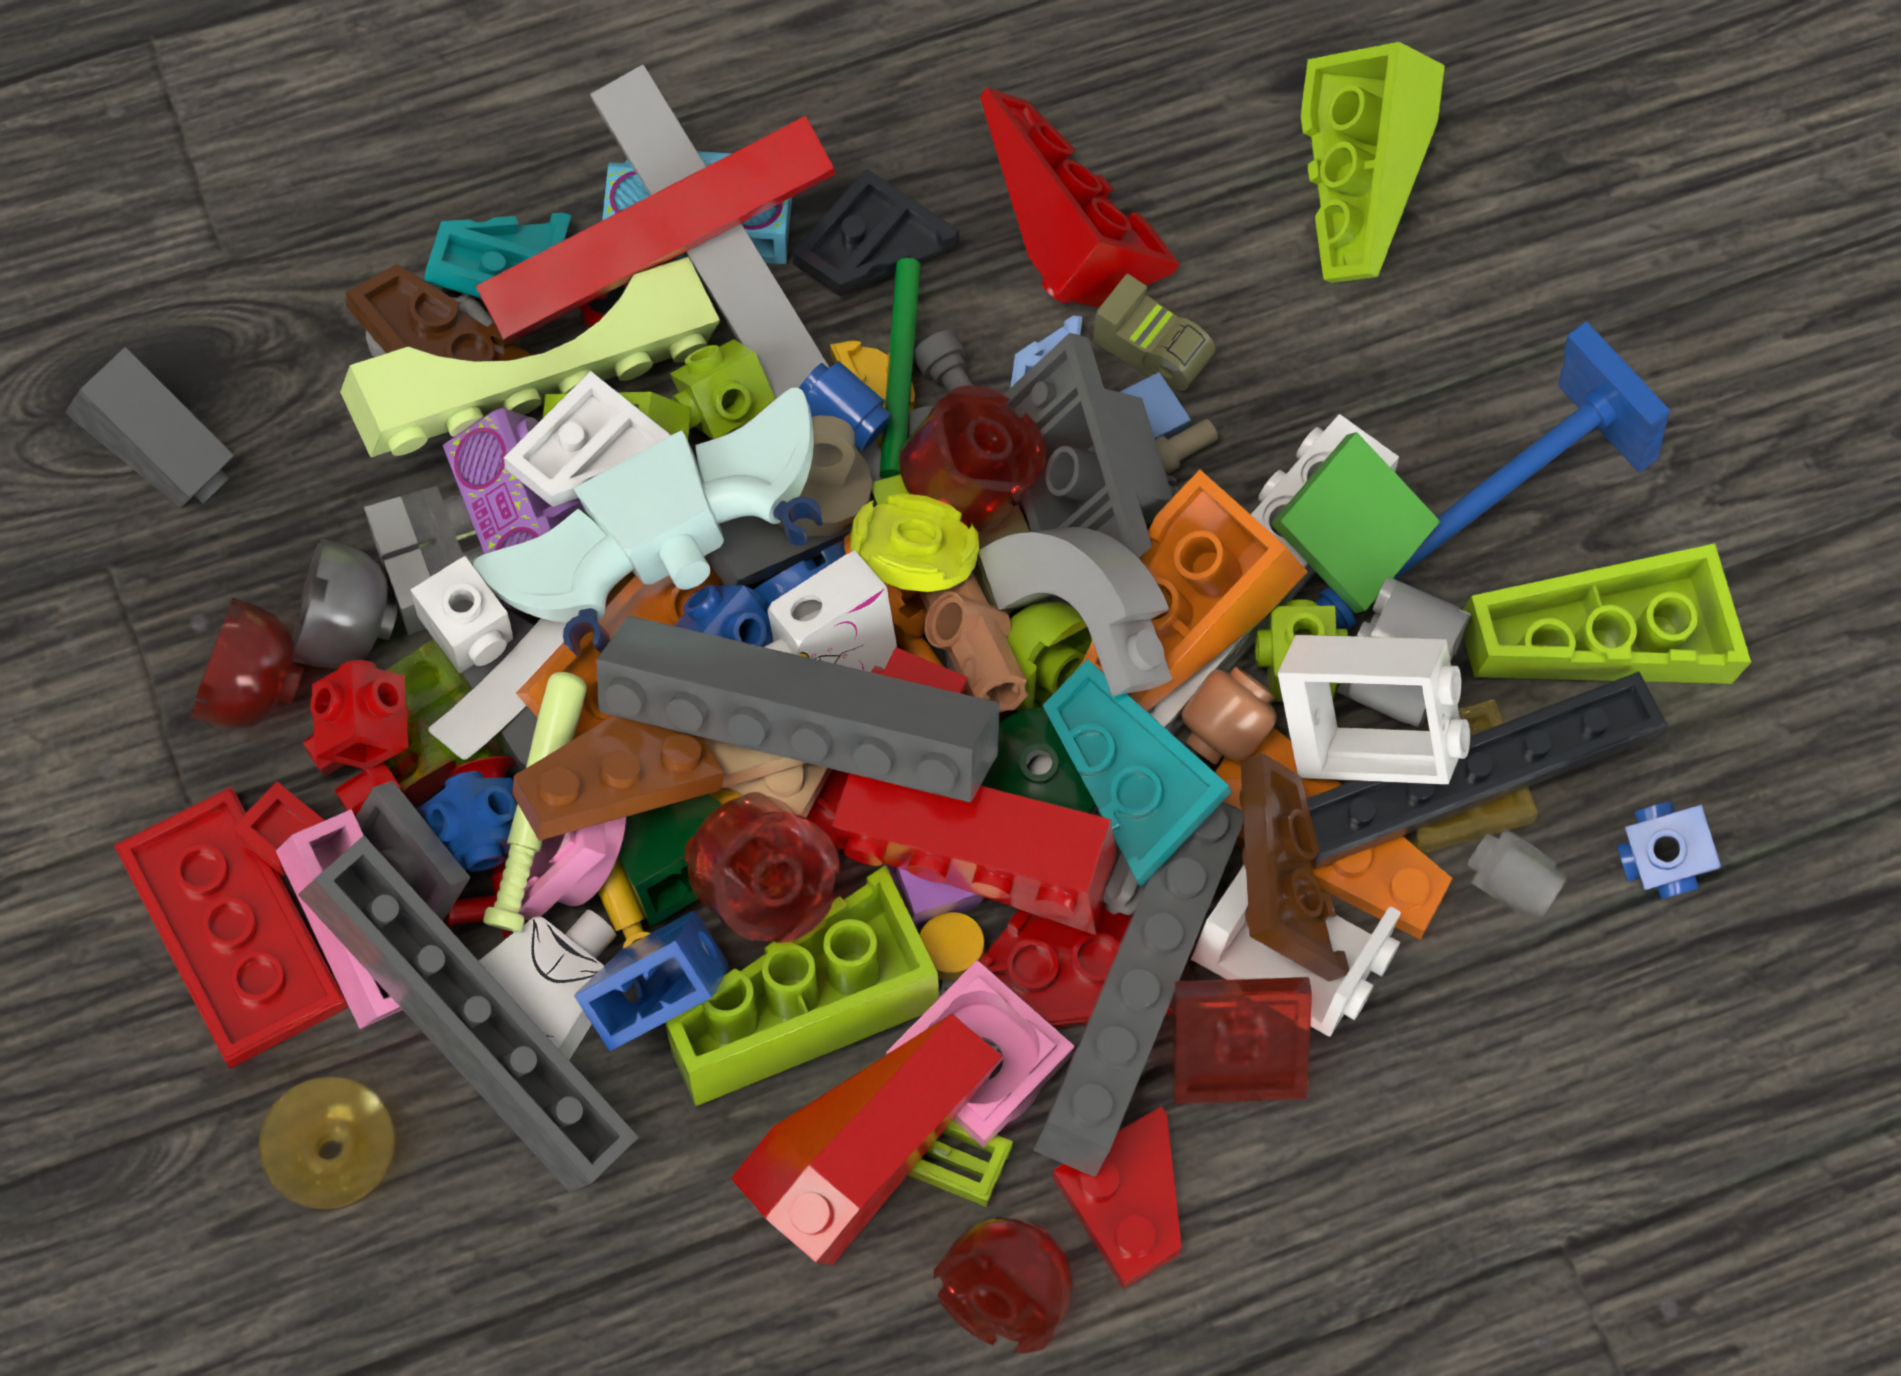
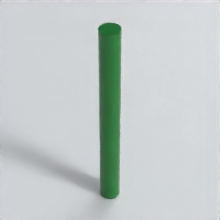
M902 258L896 263L885 409L893 417L883 430L879 472V476L882 479L905 473L921 267L920 262L913 258Z

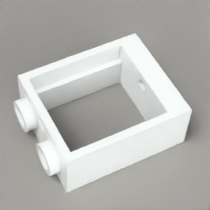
M1295 635L1278 671V677L1297 773L1301 778L1449 784L1459 758L1465 759L1468 754L1470 728L1468 721L1459 717L1457 704L1461 694V674L1458 666H1451L1447 639ZM1329 682L1422 685L1430 731L1338 728Z

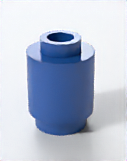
M840 361L830 368L820 363L811 371L799 387V389L803 390L812 417L818 415L834 416L843 419L851 425L855 432V447L860 453L864 452L879 437L893 417L883 407L885 400Z

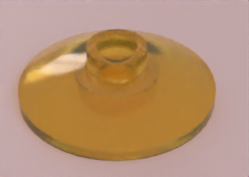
M322 1077L308 1080L284 1093L266 1115L259 1137L261 1164L272 1185L287 1199L299 1205L315 1209H332L346 1206L371 1192L386 1174L391 1164L395 1147L394 1127L382 1101L365 1086L355 1081L338 1077ZM336 1140L340 1142L342 1150L337 1157L327 1160L318 1155L321 1145L326 1141Z

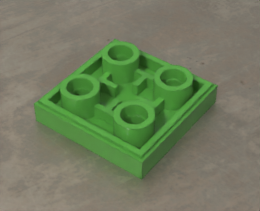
M1358 432L1347 434L1272 521L1271 525L1355 613L1369 608L1378 597L1386 578H1394L1439 524L1440 520Z

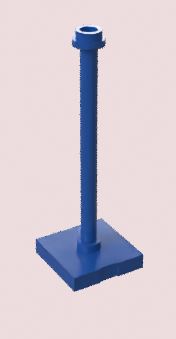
M1587 321L1567 335L1564 351L1565 361L1564 366L1561 368L1558 387L1579 409L1437 517L1440 520L1439 524L1393 579L1397 580L1595 427L1638 473L1642 472L1659 457L1670 409ZM1326 588L1319 593V600L1315 602L1318 606H1335L1336 629H1347L1349 631L1356 625V620L1353 616L1354 611L1335 591Z

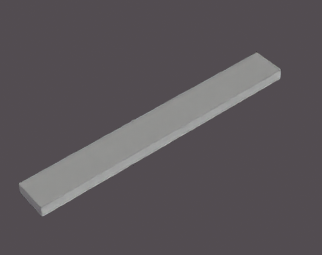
M644 65L635 68L590 94L594 106L649 196L706 167ZM742 224L685 252V255L690 258L696 273L737 340L755 351L776 399L791 388H799L805 378L820 363L830 368ZM874 441L864 452L860 453L868 463L873 483L882 480L879 476L881 450Z

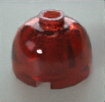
M232 597L226 611L227 615L223 626L219 630L196 698L205 700L208 703L196 700L189 717L215 726L239 729L254 727L268 719L276 708L278 701L291 705L304 668L292 664L295 643L289 629L275 614L255 604Z
M994 1217L969 1226L949 1247L934 1269V1279L940 1276L943 1287L937 1296L941 1305L958 1325L979 1340L992 1346L997 1341L996 1333L1009 1341L1019 1342L1013 1352L1026 1354L1043 1350L1064 1322L1072 1303L1073 1271L1066 1255L1046 1229L1023 1220Z

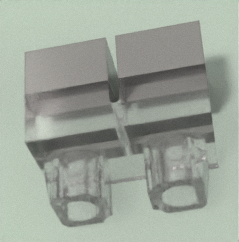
M438 486L364 507L374 543L395 601L398 603V609L408 635L426 629L417 617L411 589L463 556H466L473 566L475 559L484 554L482 547L462 553L458 540L475 535V528L462 495L442 500Z

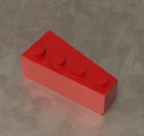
M849 773L831 825L839 848L844 850L846 856L857 862L872 866H880L882 863L909 871L921 879L931 882H942L1094 935L1098 933L1106 903L1103 901L1104 891L1118 858L1111 819L980 786L972 801L967 802Z

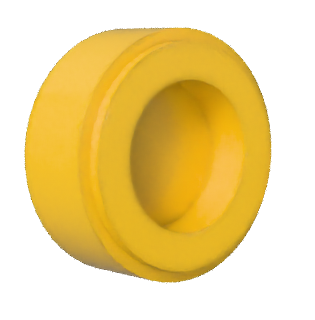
M947 912L930 919L921 930L920 937L936 968L938 979L957 981L976 960L980 962L983 953H985L984 937L980 926L965 914Z

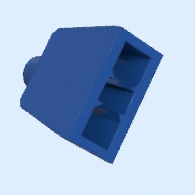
M690 912L622 949L579 989L574 997L608 1050L612 1051L712 998L729 965L699 915L695 912ZM633 983L637 990L636 1003L627 1000L622 993L626 992Z

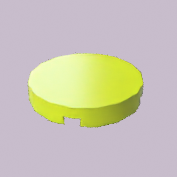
M903 493L887 496L886 504H880L873 507V500L863 505L855 516L850 535L851 552L855 550L884 583L900 589L923 592L950 589L967 580L976 565L979 552L978 532L972 523L968 529L960 521L962 513L947 503L928 496Z

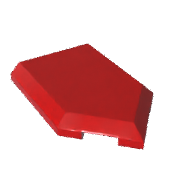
M1019 909L989 950L983 953L980 963L1052 1027L1085 1025L1132 914L1126 915L1118 912L1114 915L1105 909L1098 933L1094 935ZM1171 1002L1165 1015L1172 1014Z

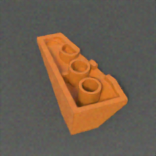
M1200 469L1155 516L1148 530L1152 547L1140 558V561L1147 567L1157 582L1169 610L1151 620L1157 637L1162 643L1164 657L1173 679L1155 689L1127 693L1145 711L1150 710L1262 621L1308 573L1281 541ZM1092 641L1081 665L1088 659L1104 673Z

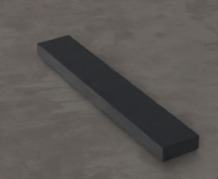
M1638 671L1471 735L1468 754L1465 759L1459 758L1449 784L1354 780L1307 798V803L1320 851L1315 858L1310 859L1314 870L1654 739L1664 735L1668 725L1641 673Z

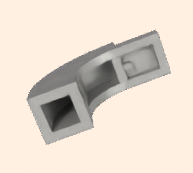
M1063 527L1009 535L979 550L978 553L998 610L1025 607L1059 596L1069 602L1079 612L1091 634L1112 696L1155 689L1173 680L1164 657L1162 643L1157 637L1151 620L1169 610L1168 605L1147 567L1125 545L1096 530L1081 527Z

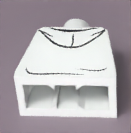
M586 910L566 934H563L543 917L536 916L524 924L520 932H514L480 959L479 962L564 1056L570 1060L592 1024L574 995L604 967L596 958L616 937V933L603 918L591 910Z

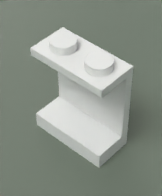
M1243 865L1207 919L1191 960L1330 1037L1343 1015L1355 1020L1362 1010L1374 986L1365 981L1370 972L1372 971L1382 976L1392 961L1400 942L1390 936L1401 912L1389 906L1372 934L1337 915L1326 920L1333 952L1338 950L1345 951L1349 966V972L1346 976L1329 982L1249 936V928L1245 917L1246 907L1248 906L1246 869Z

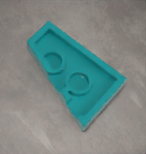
M1088 659L1042 705L1102 817L1111 819L1114 839L1140 887L1149 880L1232 793L1229 785L1128 694L1112 696L1105 674Z

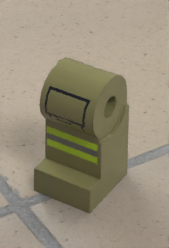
M1127 273L1096 311L1093 342L1147 377L1160 372L1171 389L1184 391L1216 352L1215 344L1211 337L1196 323L1178 317L1147 296V286Z

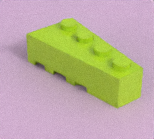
M1715 543L1473 595L1463 609L1471 613L1463 639L1472 671L1476 678L1615 681L1639 671L1645 682L1733 684L1751 663Z

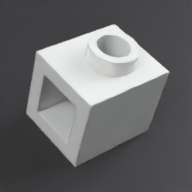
M463 556L411 589L417 617L459 674L474 664L476 666H483L492 662L504 652L507 643L514 640L508 612L466 556Z

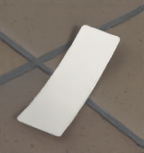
M541 618L518 645L471 692L429 727V732L461 759L466 760L471 757L526 707V704L517 696L516 692L564 642L563 629L567 623Z

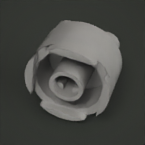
M1387 577L1373 607V611L1376 612L1370 623L1364 621L1356 637L1447 639L1451 662L1453 654L1456 655L1471 613L1415 587ZM1339 684L1337 693L1405 724L1419 728L1427 717L1422 685Z

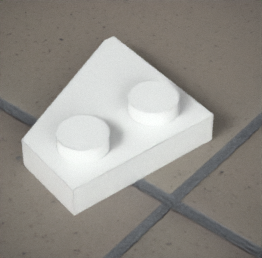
M590 371L504 457L505 469L554 507L577 499L578 496L573 488L671 435Z

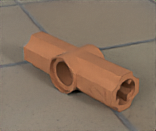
M971 572L967 580L950 589L930 592L918 591L928 611L924 628L926 638L932 646L947 650L957 673L968 677L966 685L968 695L999 702V713L1006 710H1015L1028 696L1024 687L1027 679L1007 642V637L1011 630L1008 614L1004 610H998V607L988 604L973 572Z

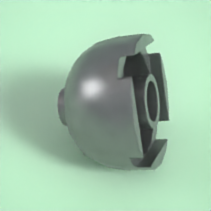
M321 539L320 544L318 543L300 600L303 604L299 623L295 621L289 660L314 667L337 669L345 662L362 660L367 657L377 637L389 640L396 619L398 603L387 601V578L380 565L368 554L351 546Z

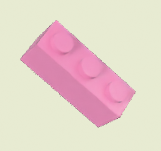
M348 810L291 835L276 850V853L358 1027L362 1029L402 1011V1008L298 896L306 886L363 836L352 810Z

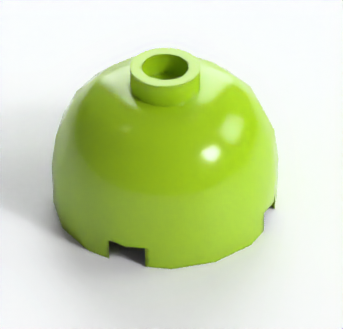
M1042 601L1027 606L1009 619L1011 630L1007 637V642L1027 679L1024 687L1028 693V696L1015 710H1008L1010 713L1013 714L1033 707H1043L1042 705L1080 667L1093 640L1085 621L1072 605L1060 601Z

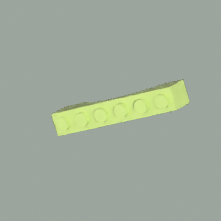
M686 257L634 274L621 298L598 323L576 339L545 353L511 361L473 362L439 357L411 347H405L350 365L340 393L370 457L389 451L394 456H401L419 449L429 438L447 432L452 437H455L492 411L500 408H506L525 415L536 409L545 400V394L569 393L590 371L602 381L618 376L621 381H626L644 374L653 364L673 358L676 363L685 362V359L691 353L707 346L720 320L690 258Z

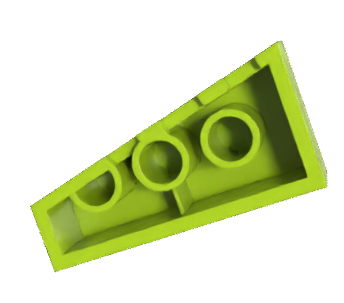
M886 865L866 878L867 884L844 900L839 896L818 911L819 917L794 935L788 937L785 933L766 946L765 954L741 971L733 969L727 973L712 998L665 1022L671 1052L695 1107L919 1017L939 999L938 973Z

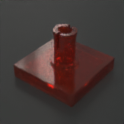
M1309 977L1232 980L1222 978L1220 980L1175 981L1172 1068L1174 1104L1307 1099L1312 990Z

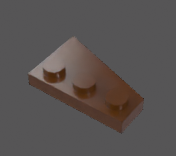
M398 264L346 292V307L386 354L405 347H411L439 357L473 362L511 361L533 356L512 342L506 345L494 323L487 327L458 309V301Z
M1262 752L1241 760L1242 789L1239 799L1244 818L1245 847L1242 857L1247 877L1248 906L1246 907L1245 917L1249 928V936L1329 982L1346 976L1349 972V966L1345 951L1338 950L1333 952L1326 925V920L1336 917L1331 894L1321 891L1314 877L1310 861L1320 851L1301 776Z

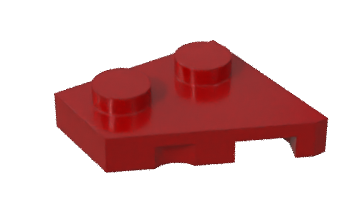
M1162 1106L1117 1132L1112 1147L1096 1177L1065 1164L1053 1170L1052 1179L1123 1289L1180 1256L1182 1246L1167 1113Z

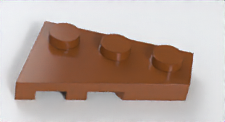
M613 715L514 775L512 794L540 841L721 791L724 771L703 737Z

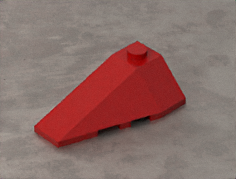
M987 87L980 95L981 103L1029 259L1043 277L1041 281L1043 288L1053 298L1065 304H1070L1074 301L1099 308L1127 273L1147 286L1172 275L1177 270L1180 263L1153 227L1138 212H1132L1127 218L1107 198L1113 187L1101 174L1094 175L1081 164L1069 159L1074 152V147L1027 100Z
M950 1014L773 1126L733 1174L731 1179L765 1219L813 1261L833 1266L1004 1057L955 1015Z

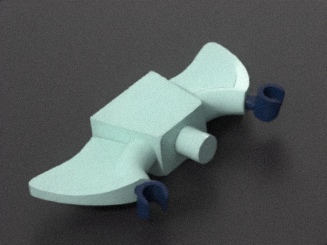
M797 387L785 391L743 427L728 435L697 444V459L682 430L573 488L588 516L577 509L552 530L535 539L477 557L473 562V567L490 590L514 608L542 619L567 623L563 629L564 644L579 658L581 656L580 641L587 633L594 632V647L600 653H602L611 640L607 631L598 621L604 617L608 593L631 571L642 584L652 585L669 575L674 584L683 590L692 589L703 583L710 573V566L704 556L720 548L724 542V536L719 523L745 516L759 517L771 524L783 522L786 538L791 544L796 546L806 544L808 542L806 531L793 523L801 518H809L816 525L822 526L823 520L820 507L815 500L808 497H799L809 474L814 448L812 416L803 390Z

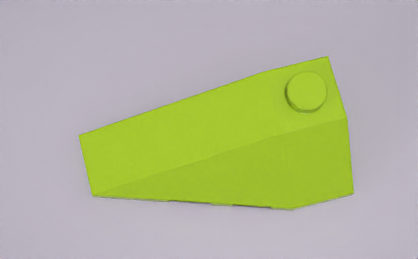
M1401 42L1308 59L1301 123L1303 134L1311 137L1314 161L1307 164L1310 182L1318 185L1321 207L1315 215L1323 279L1330 283L1378 277L1438 123L1445 65Z

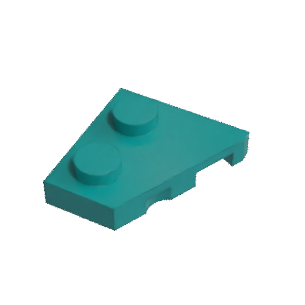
M552 213L549 223L518 225L516 216L494 217L485 222H475L470 219L441 221L427 264L424 281L481 298L476 288L477 285L564 241L571 215Z

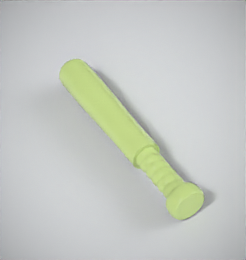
M555 672L550 676L542 700L526 768L573 740L587 691V685L583 678L567 672ZM518 803L507 844L510 845L509 857L506 860V868L503 871V879L500 882L497 901L494 907L486 909L483 922L487 925L513 932H520L522 930L524 916L519 914L522 904L521 900L524 897V889L527 886V878L530 875L533 857L536 852H540L543 840L539 841Z

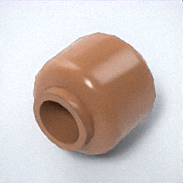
M1235 666L1230 673L1219 669L1213 670L1207 675L1181 711V717L1185 725L1192 731L1186 743L1213 764H1217L1222 756L1237 762L1251 757L1276 725L1277 713L1271 705L1276 696L1238 666Z

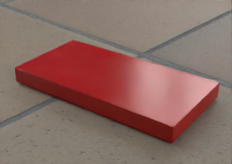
M232 786L114 845L229 1069L348 1008L346 1000L278 872L235 837L232 827L246 812Z

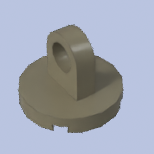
M818 415L812 417L814 430L813 456L806 483L799 497H808L815 500L822 513L823 525H816L809 518L798 519L793 524L804 529L807 536H832L842 532L845 525L852 523L862 506L868 503L873 482L868 463L855 447V432L851 425L843 419L834 416ZM783 522L777 523L778 526L784 529Z

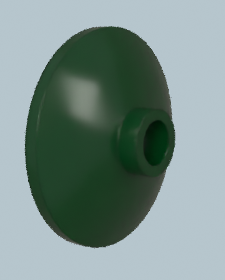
M1033 707L1015 712L999 722L998 755L980 786L1089 814L1092 812L1096 804L1043 707ZM1036 755H1045L1052 760V766L1044 774H1033L1028 770V763L1031 758Z

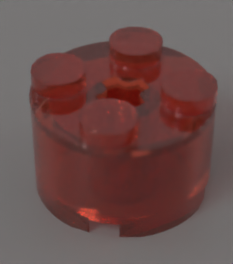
M977 385L956 387L935 404L903 444L899 460L902 481L909 494L928 496L954 507L962 513L960 521L968 529L972 523L978 533L991 531L1004 521L1033 487L1038 476L1042 473L1046 464V447L1043 436L1036 423L1027 413L1020 418L1005 406L1010 398L999 391Z
M749 792L742 797L722 804L708 815L685 847V860L688 864L689 879L697 898L710 912L742 938L752 941H775L776 943L791 942L812 931L831 910L836 896L832 893L836 872L840 874V861L837 850L829 836L819 826L778 798L767 796L761 792Z

